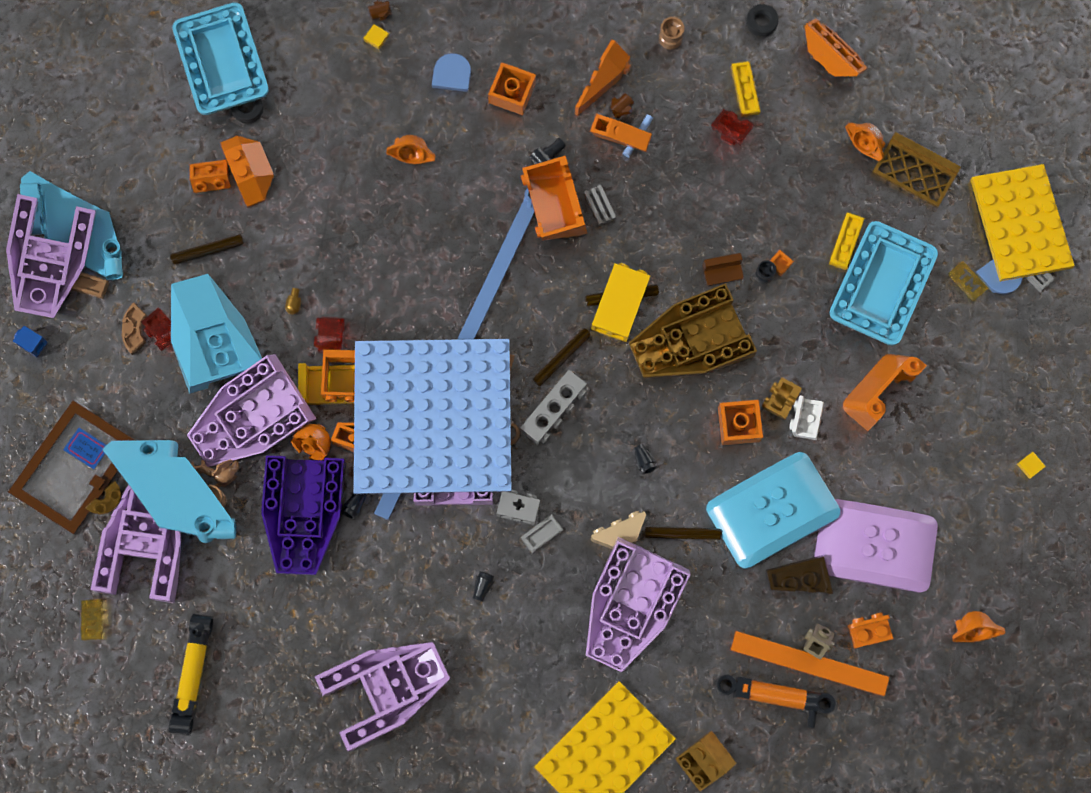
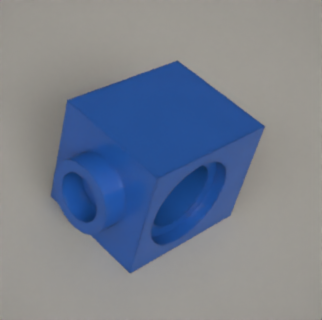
M23 326L15 333L13 340L15 344L35 357H38L48 343L42 336L26 326Z

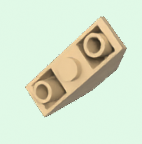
M639 511L633 512L628 515L629 519L624 521L618 519L612 522L609 528L604 529V527H600L594 530V534L591 535L592 542L613 549L617 538L620 537L635 544L646 517L645 511L642 513Z

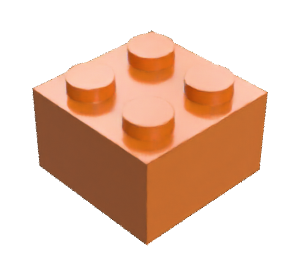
M501 62L488 93L489 104L523 115L536 85V74Z
M759 400L719 404L718 415L722 445L756 443L762 440L763 432Z

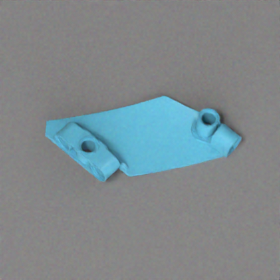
M31 171L21 178L20 195L38 199L32 235L44 234V239L69 243L76 206L95 210L96 216L85 267L105 276L106 280L122 278V252L109 212L72 195ZM111 247L117 248L113 253L107 251Z
M172 440L111 441L103 448L104 453L132 488L159 528L196 535L203 543H209L214 538L236 539L235 518H230L187 458L178 457L179 444Z

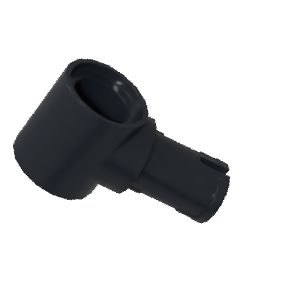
M558 138L548 147L537 148L530 155L529 159L534 164L552 160L557 153L565 148V143L562 139Z

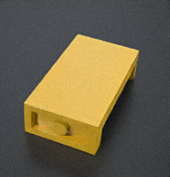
M615 263L594 317L591 330L627 342L647 284L649 283L650 275H647V272L638 269L636 271L630 269L626 264Z
M298 363V391L307 405L354 404L337 399V402L325 401L321 396L322 366H307L306 363ZM355 365L329 366L328 392H355Z

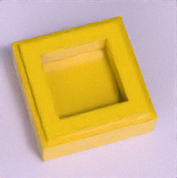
M373 24L365 35L364 41L380 50L389 37V33Z
M1031 452L1017 463L1029 479L1046 467L1034 452Z

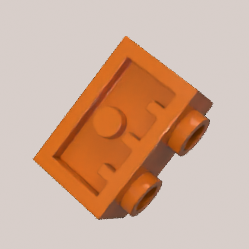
M227 159L190 164V182L193 192L199 193L230 188Z
M883 613L871 615L872 619L864 621V617L853 619V624L848 625V630L854 649L892 640L893 636L888 619H890L889 615L883 616Z

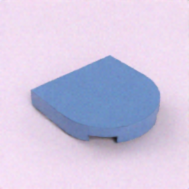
M452 53L442 56L434 67L432 88L468 92L471 77L469 62L459 54Z
M994 259L975 273L991 292L1006 295L1014 292L1022 281V278L1000 282Z

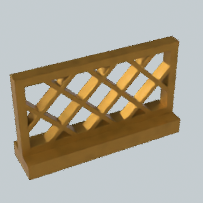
M895 132L883 152L884 157L878 161L872 173L938 208L961 166ZM891 146L899 149L900 156L890 158L889 149ZM914 157L917 165L907 167L904 158ZM901 159L904 168L894 171L891 161ZM889 162L891 172L884 174L878 170L881 164ZM929 165L932 168L933 174L923 176L921 166ZM918 168L920 177L911 180L908 170ZM905 171L908 181H897L895 174ZM945 174L951 178L948 183L940 185L937 175ZM934 176L937 186L927 189L924 179ZM922 180L924 190H914L912 182ZM938 189L940 197L937 202L930 198L928 191Z

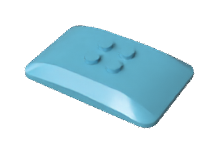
M239 3L223 5L178 19L173 23V33L195 105L200 114L210 115L261 99L268 94L269 88L243 7Z
M878 221L871 222L865 230L829 312L830 317L840 324L887 345L893 346L898 344L902 339L937 259V249L929 243Z
M798 452L709 501L707 513L716 529H721L722 539L736 563L741 568L748 569L835 521L840 515V507L808 455Z

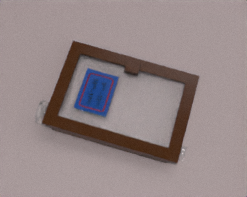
M78 396L70 403L8 491L11 494L10 499L18 504L21 501L72 534L77 532L90 513L85 507L95 498L100 499L105 489L118 473L117 468L104 453L103 448L111 441H136L90 412L93 406Z

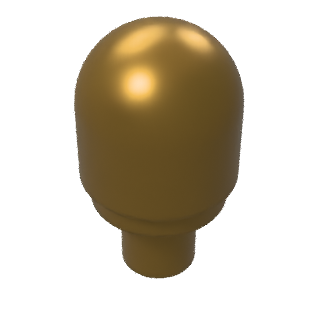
M292 288L291 296L286 298L285 310L291 315L297 314L301 307V298L298 297L300 289Z

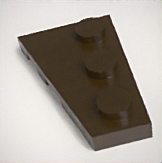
M823 555L766 570L771 590L833 594Z

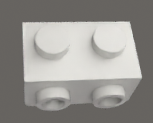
M799 396V400H796L794 403L795 419H791L790 430H792L794 437L817 440L824 402L805 399L804 396Z

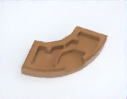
M134 302L127 309L123 317L121 334L123 343L131 355L136 353L146 343L142 335V327L148 317Z

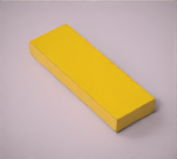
M750 61L732 64L731 69L741 116L760 114L761 111Z
M846 213L829 261L830 265L847 270L865 218Z

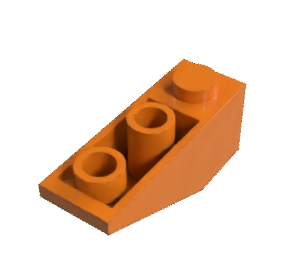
M596 114L590 130L596 137L645 152L652 137V134L599 114Z

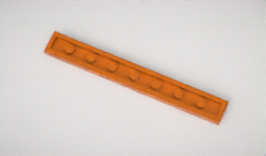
M735 631L730 649L733 652L883 697L885 696L889 677L825 657H822L820 660L808 652Z

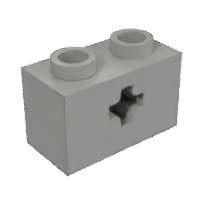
M514 490L502 492L497 517L535 525L540 500L532 494L518 495V492ZM518 502H521L524 508L516 510V506L514 505H517Z

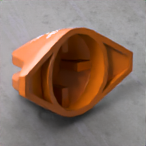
M848 123L845 126L852 143L860 152L877 161L884 157L882 149L886 144L883 141L881 131L876 126L870 123Z
M405 135L401 138H396L394 145L389 146L386 151L387 155L409 164L435 161V154L429 150L426 142L416 135Z
M972 611L965 614L962 620L955 621L957 632L953 635L952 640L953 642L983 641L1005 634V629L995 624L985 613Z

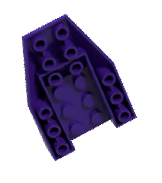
M266 455L261 514L276 573L317 575L341 515L347 464L344 459L324 458V461L287 459L286 456Z

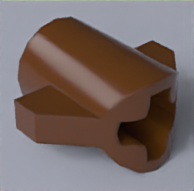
M375 1L374 5L368 6L372 21L376 19L382 21L387 16L392 15L389 1Z
M625 93L619 99L614 97L611 100L610 107L614 117L618 119L622 115L633 112L631 107L634 105V101Z

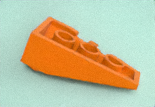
M611 39L600 58L599 70H594L592 74L591 86L587 85L575 106L576 115L581 114L621 80L623 74H628L631 68L629 64L630 56L615 40Z

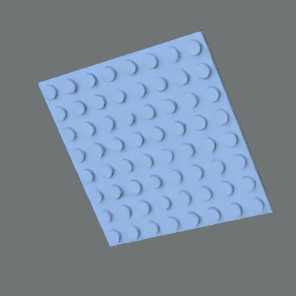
M509 339L355 341L354 494L511 491Z

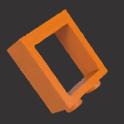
M323 350L322 398L327 402H337V399L354 403L355 392H328L329 363H355V350Z

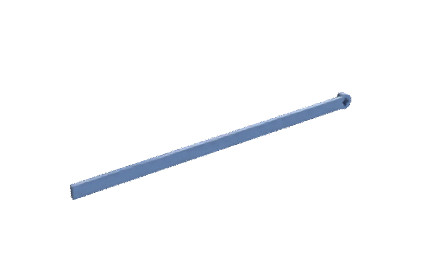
M528 188L524 194V201L457 340L475 339L533 218L535 211ZM383 493L374 514L389 520L401 493Z

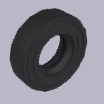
M767 4L753 6L746 16L748 30L758 37L771 35L779 23L776 10ZM758 15H765L768 17L769 23L766 26H760L756 23L755 18Z
M262 98L251 101L254 104V108L249 113L242 112L240 105L230 108L232 115L242 123L257 121L264 110Z

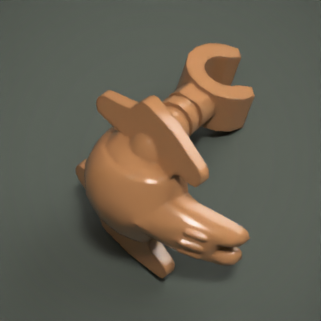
M231 459L221 462L216 466V469L207 467L204 460H201L200 466H194V462H191V465L198 474L204 473L214 477V480L218 482L215 484L216 487H225L236 479L235 473L240 466L237 459L234 463Z

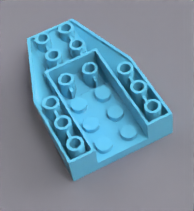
M209 274L171 284V343L189 394L208 389L209 383L239 375L262 359L245 319Z

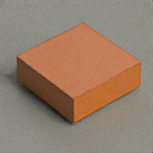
M781 250L770 260L775 264L776 273L780 276L794 263Z

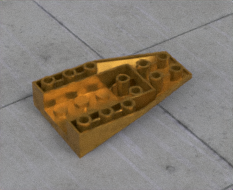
M726 283L673 304L628 343L644 378L704 374L755 356L757 352L750 334L746 335L732 306L733 298Z

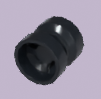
M769 260L762 261L755 272L757 281L762 284L771 282L776 273L775 264Z

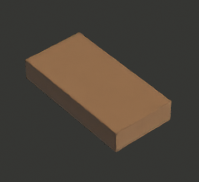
M81 272L71 290L104 299L110 282Z

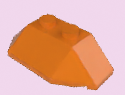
M816 18L806 23L805 32L808 52L825 67L828 73L833 76H858L867 70V66L864 65L861 57L832 29L821 24Z
M235 136L220 142L247 208L265 201L274 174L261 143L241 136Z

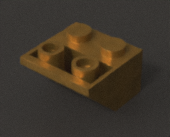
M712 730L675 758L699 791H702L722 777L736 764Z

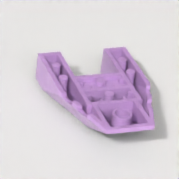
M17 194L6 248L14 310L54 318L85 266L96 211L76 206L69 243L31 236L38 199Z
M128 485L118 507L114 509L109 523L102 531L91 590L97 593L116 595L124 555L157 559L150 599L174 603L179 576L180 532L159 528L145 506Z
M433 642L369 650L315 676L324 696H328L361 680L376 715L339 732L347 751L357 749L403 725L450 680Z

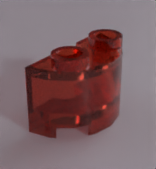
M723 109L711 124L712 130H717L722 134L720 138L733 146L736 143L741 145L753 130L754 125L746 119L743 121L738 120L736 113Z
M158 307L141 323L145 326L143 331L150 338L154 336L157 340L155 344L163 351L172 345L171 320Z
M322 316L316 319L318 336L314 337V347H318V353L323 354V350H342L345 318Z

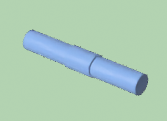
M647 114L638 129L646 131L653 117ZM627 146L623 155L630 157L635 148Z

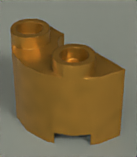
M781 377L779 383L774 382L769 391L773 394L770 398L766 397L761 407L785 420L802 388Z
M113 481L105 489L106 495L103 499L98 500L95 498L85 508L99 515L114 510L121 498L120 487L116 481Z

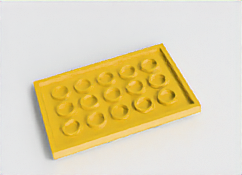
M1044 164L971 178L970 181L1000 282L1072 269L1075 266Z
M618 681L534 768L558 793H624L676 738Z

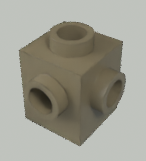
M817 623L814 629L810 628L806 633L804 639L807 641L803 650L821 660L826 651L830 652L835 642L832 640L835 633Z

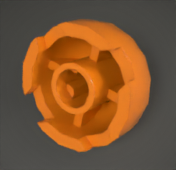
M307 424L294 433L291 440L293 447L299 453L304 451L310 455L309 459L323 460L331 448L329 433L320 424Z

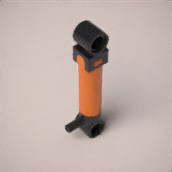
M723 675L715 682L716 691L723 696L733 693V698L809 711L808 728H815L817 713H830L836 706L835 698L828 693L755 681L743 677H736L735 680L730 675ZM722 680L730 682L731 687L728 691L721 688ZM822 698L827 699L829 702L827 709H823L820 706Z

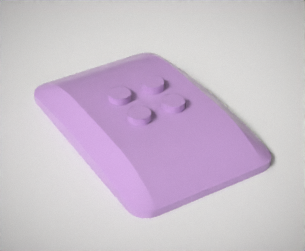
M835 499L840 507V515L835 521L818 530L814 557L824 556L830 577L913 592H924L929 588L938 527L937 521L933 517L899 509Z

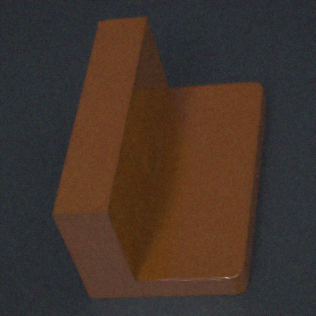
M741 253L705 259L702 267L707 286L743 280L744 276L741 267L743 259Z

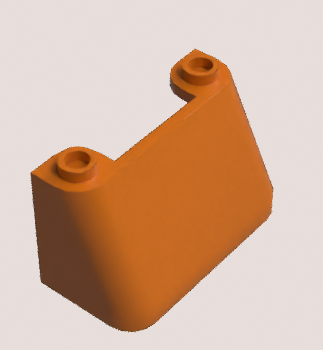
M566 156L522 168L524 173L521 175L523 186L527 185L537 218L538 226L535 227L537 237H541L543 241L588 234Z
M886 354L846 397L843 402L844 411L864 429L869 431L884 415L886 410L885 404L878 398L879 395L892 381L898 384L900 381L907 380L911 383L927 365L917 357Z

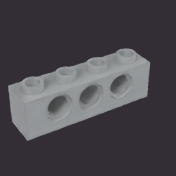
M568 370L520 427V432L536 445H539L541 442L544 444L551 436L549 432L553 427L557 429L563 420L561 418L565 413L569 414L575 407L573 403L577 399L581 400L587 392L585 390L587 383ZM564 391H570L572 393V396L570 398H564L562 396V393ZM557 405L560 407V411L553 413L550 411V407ZM542 419L548 422V425L543 428L537 424Z

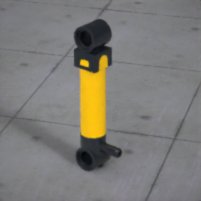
M193 613L190 618L189 638L177 698H174L169 733L190 736L192 733L194 716L196 715L198 705L196 700L208 639L214 624L213 616Z

